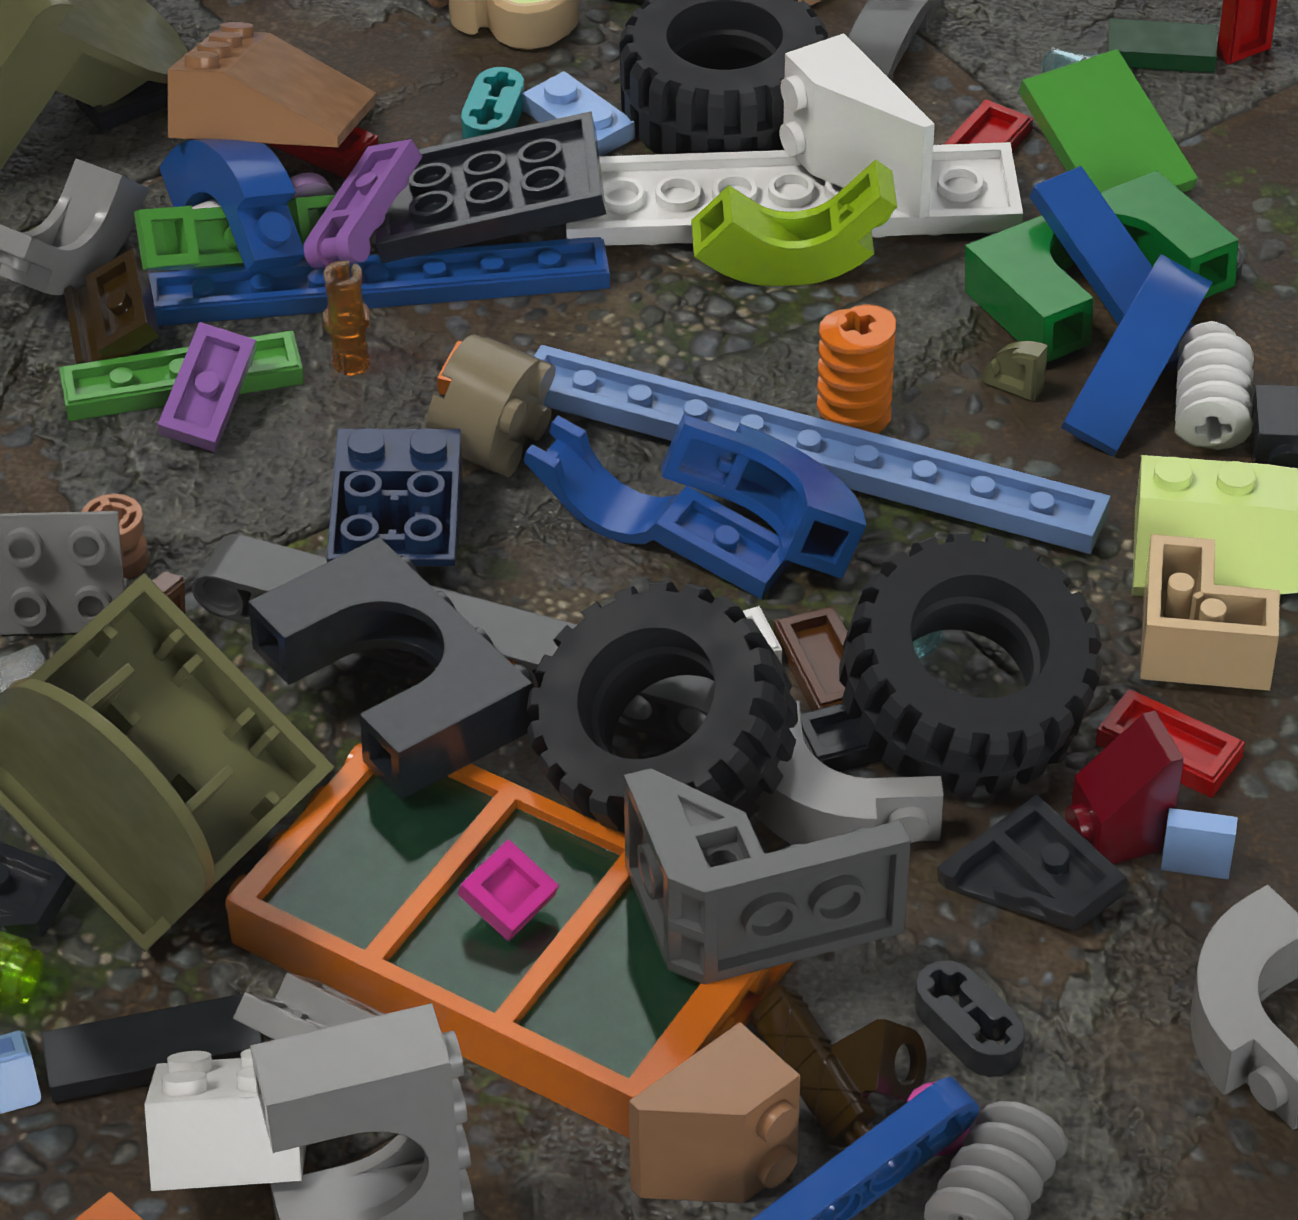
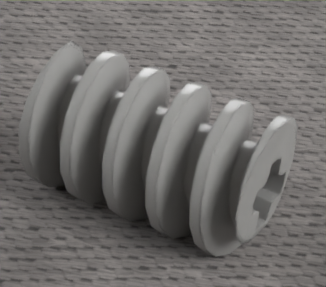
M998 1101L987 1105L976 1118L975 1126L964 1138L963 1147L951 1160L950 1169L938 1182L936 1192L926 1202L924 1219L1027 1220L1031 1214V1203H1034L1041 1197L1044 1182L1054 1174L1056 1161L1067 1151L1068 1139L1063 1129L1050 1116L1035 1107L1012 1101Z

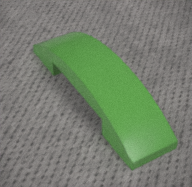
M335 195L298 197L291 199L287 203L303 248L306 238ZM192 206L134 211L143 270H190L244 265L228 220L221 207L192 209Z

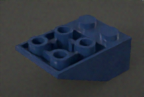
M337 429L327 563L380 537L399 556L404 555L409 558L414 566H455L461 528L463 490L461 429Z

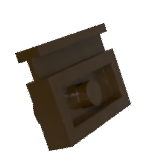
M134 248L86 275V284L75 290L70 285L64 289L76 364L126 357L131 353L141 351L150 342L160 337L148 270H143L141 256Z

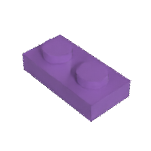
M199 322L159 419V435L216 453L255 355L256 340Z

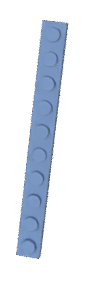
M541 345L534 357L556 367L553 383L546 394L543 404L552 409L671 441L683 414L736 431L739 423L769 434L810 456L836 475L849 489L1091 554L1109 515L1110 495Z

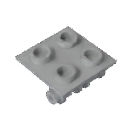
M118 511L0 514V635L78 633L130 586L129 579L123 578Z

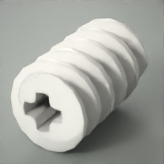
M1215 321L1195 325L1187 330L1179 341L1175 433L1183 442L1194 447L1220 450L1233 448L1243 443L1251 434L1253 424L1252 381L1254 370L1252 367L1254 354L1246 341L1236 336L1235 332L1228 326Z

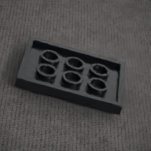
M592 111L418 149L423 157L410 175L406 188L397 195L387 210L384 222L375 230L376 247L382 264L606 215L597 132Z

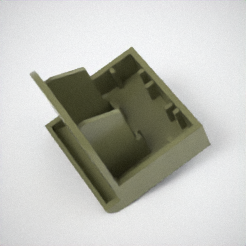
M0 0V170L55 91L93 107L98 105L104 107L118 101L147 81L168 84L167 69L188 52L184 42L173 27L146 0Z
M145 573L127 587L28 678L14 681L0 694V806L144 952L334 768L324 755Z

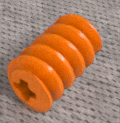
M863 304L849 309L834 311L826 315L820 322L819 337L821 340L819 341L818 349L820 358L818 362L819 377L817 391L819 394L817 397V410L825 420L876 434L883 431L891 421L896 319L891 310L879 305Z

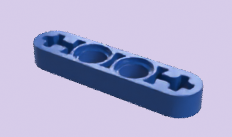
M954 1077L940 1079L912 1098L751 1220H850L966 1132L978 1116L980 1106Z

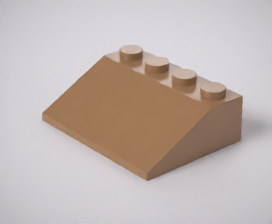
M227 22L220 24V30L209 33L208 37L202 42L197 43V46L185 53V56L167 69L168 138L226 139L269 144L339 147L376 104V92L271 33L253 32V24Z

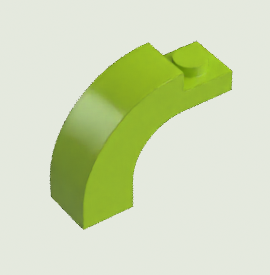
M875 159L827 202L811 209L790 212L766 208L728 185L691 220L694 257L723 275L760 286L810 285L840 276L864 263L875 254L872 230L875 227L884 225L898 207L893 172Z

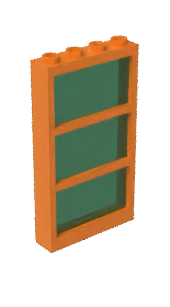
M362 743L357 744L351 750L344 766L326 786H321L314 791L307 803L306 809L287 830H281L274 836L266 854L248 874L239 876L233 882L225 899L232 944L295 975L316 979L385 1014L432 1003L441 1033L454 1030L462 1057L629 1138V1100L739 1022L746 1027L751 1021V1011L776 987L793 964V962L708 984H702L669 971L625 868V833L605 827L590 817L584 816L577 811L471 763L400 800L363 762ZM508 839L559 885L556 895L509 941L457 895L461 884Z

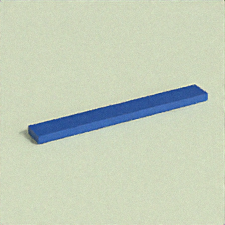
M601 237L451 248L382 264L378 254L369 255L364 262L345 264L338 260L334 266L318 269L311 267L304 260L300 261L297 266L246 272L243 265L148 273L158 326L610 289V273L605 243Z

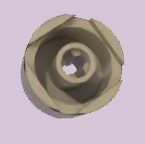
M477 334L470 335L455 350L442 373V376L451 379L444 398L433 394L428 410L426 428L461 429L462 458L508 478L515 472L520 462L524 443L528 438L538 441L548 427L552 410L543 404L546 394L553 383L556 367L490 337H483Z

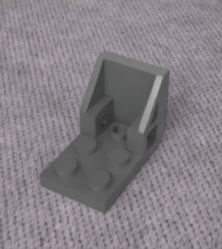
M652 768L624 775L625 868L669 971L699 983L708 984L904 933L911 840L901 820L874 827H862L850 833L807 844H794L782 850L764 854L746 812ZM717 860L731 861V863L710 867Z

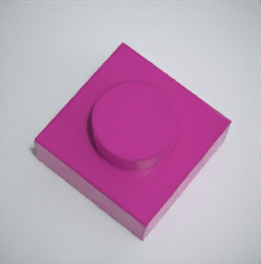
M508 839L461 884L457 895L509 941L556 895L559 885Z

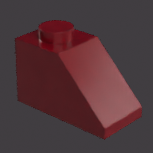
M1156 711L1142 714L1075 775L1072 805L1067 806L1065 809L1066 822L1112 864L1163 851L1169 808L1177 809L1184 758Z

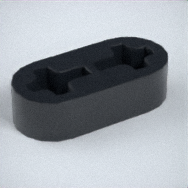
M951 960L936 961L928 964L919 972L915 987V1012L921 1022L967 1068L976 1074L996 1077L1012 1072L1020 1064L1025 1038L1024 1023L975 972L964 964ZM939 991L942 996L935 998L934 993ZM956 993L959 994V1003L950 996ZM980 1032H981L989 1041H986V1042H984L983 1044L980 1043V1042H979ZM1000 1038L1005 1040L1004 1045L1001 1046L995 1041Z

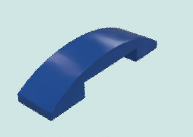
M1161 254L1114 332L1061 428L1114 457L1212 282Z

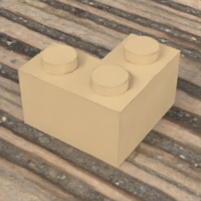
M1151 534L1144 585L1140 679L1270 691L1279 640L1280 590L1214 585L1215 539Z

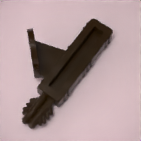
M778 985L751 1011L750 1017L753 1021V1026L759 1030V1035L764 1038L770 1049L800 1074V1096L813 1115L814 1122L820 1127L821 1133L827 1137L831 1145L841 1148L848 1147L874 1128L868 1127L878 1116L871 1106V1101L868 1100L870 1093H876L892 1099L908 1100L911 1093L923 1084L927 1067L924 1042L919 1033L912 1028L886 1019H877L832 1045L830 1043L832 1041L827 1038L808 1009V1004L803 1001V996L799 995L795 989ZM904 1044L909 1052L910 1067L906 1079L903 1083H900L895 1073V1058L898 1049Z

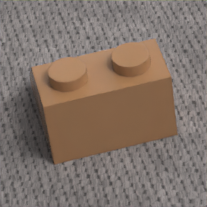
M741 1022L733 1026L629 1100L631 1190L640 1198L745 1203L763 1188H774L781 1184L791 1174L798 1159L800 1074Z

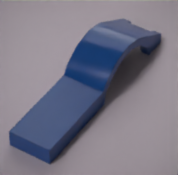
M559 415L551 422L550 434L556 441L545 452L532 444L525 453L524 463L576 519L597 534L620 543L645 544L654 540L759 599L765 596L790 564V561L784 560L782 544L778 535L688 486L676 495L656 497L639 493L619 482L602 466L591 449L586 430Z

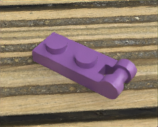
M412 139L367 147L306 238L304 253L306 261L311 267L315 269L331 267L338 260L345 264L364 262L370 254V236L384 222L387 210L397 195L406 188L410 175L423 157Z

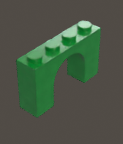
M1154 171L1100 192L1152 267L1162 254L1210 280L1212 284L1204 298L1235 286L1239 239L1161 173ZM1042 215L965 245V292L1017 341H1034L1048 345L1046 363L1091 345L1094 298L1063 271L1076 264Z

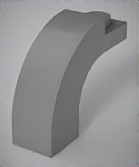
M75 158L56 206L39 226L21 233L0 225V276L51 295H63L64 289L70 285L75 290L86 284L85 276L112 261L123 246L135 224L134 211L142 208L149 188L120 174Z
M796 701L798 722L794 728H789L796 739L792 759L788 762L779 761L777 767L784 777L775 792L769 794L763 791L756 799V803L761 809L754 815L769 830L794 845L807 844L850 833L862 827H874L901 820L911 843L917 841H940L943 809L941 776L862 778L846 775L829 768L811 753L804 741L800 701Z
M1266 885L1233 905L1220 917L1206 937L1197 967L1190 1013V1028L1192 1041L1201 1065L1213 1084L1224 1096L1247 1083L1253 1096L1262 1107L1269 1111H1275L1292 1130L1298 1128V1047L1269 1019L1261 1002L1276 990L1298 978V913L1269 885Z

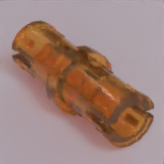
M345 260L331 263L323 272L328 302L327 309L323 312L324 328L331 338L333 369L338 373L343 369V358L344 375L352 376L363 373L370 365L366 342V328L370 327L371 321L370 309L364 303L362 297V269L358 264L354 263L351 267L352 278H350V261Z

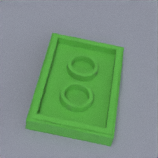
M1118 49L1022 80L1018 92L1065 170L1070 171L1082 166L1099 192L1106 191L1154 171L1161 173L1182 192L1194 188L1198 177Z

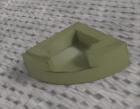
M1018 341L1004 346L986 366L981 382L1035 402L1044 390L1048 345L1034 341Z

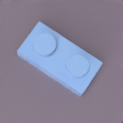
M565 71L522 93L523 111L539 123L592 111L597 132L599 156H604L635 139L634 120L630 121L627 115Z

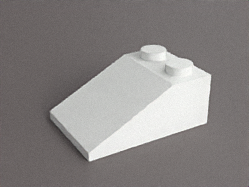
M844 33L785 53V77L780 85L784 100L783 124L780 126L779 134L786 153L791 157H795L811 175L842 188L876 159L893 172L898 206L896 210L917 219L929 216L935 124Z

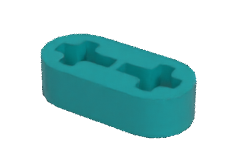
M493 67L486 69L477 76L461 112L462 140L516 128L523 111L522 93L524 92V78L521 73L508 67Z

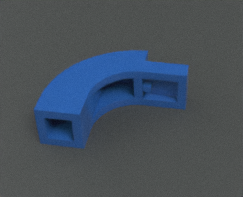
M226 139L184 141L174 147L159 166L173 207H194L211 199L216 200L220 204L228 220L246 272L297 266L305 256L302 242L287 205L296 191L282 163L264 143Z
M683 414L662 463V477L728 499L747 508L765 520L776 531L781 540L784 560L843 578L866 528L863 509L852 491L822 464L769 434L739 423L737 430L733 431Z

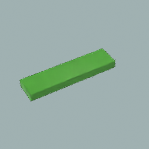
M293 331L249 337L256 340V352L239 394L304 384L303 368ZM189 347L59 367L68 422L165 406Z

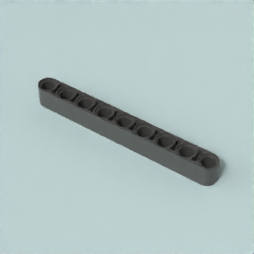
M230 534L220 540L192 583V592L197 602L208 612L222 618L251 625L248 601L327 563L326 557L248 536ZM431 586L436 592H444L454 604L456 611L474 628L479 627L483 629L490 637L494 647L508 661L511 659L518 662L517 664L522 666L529 674L534 688H541V682L534 674L542 657L545 654L553 656L558 648L553 641L566 625L572 629L577 626V624ZM370 649L353 653L430 675L436 669L422 657L402 650ZM695 675L675 676L658 681L640 692L627 705L616 726L683 744L699 729L707 717L714 697L715 681Z

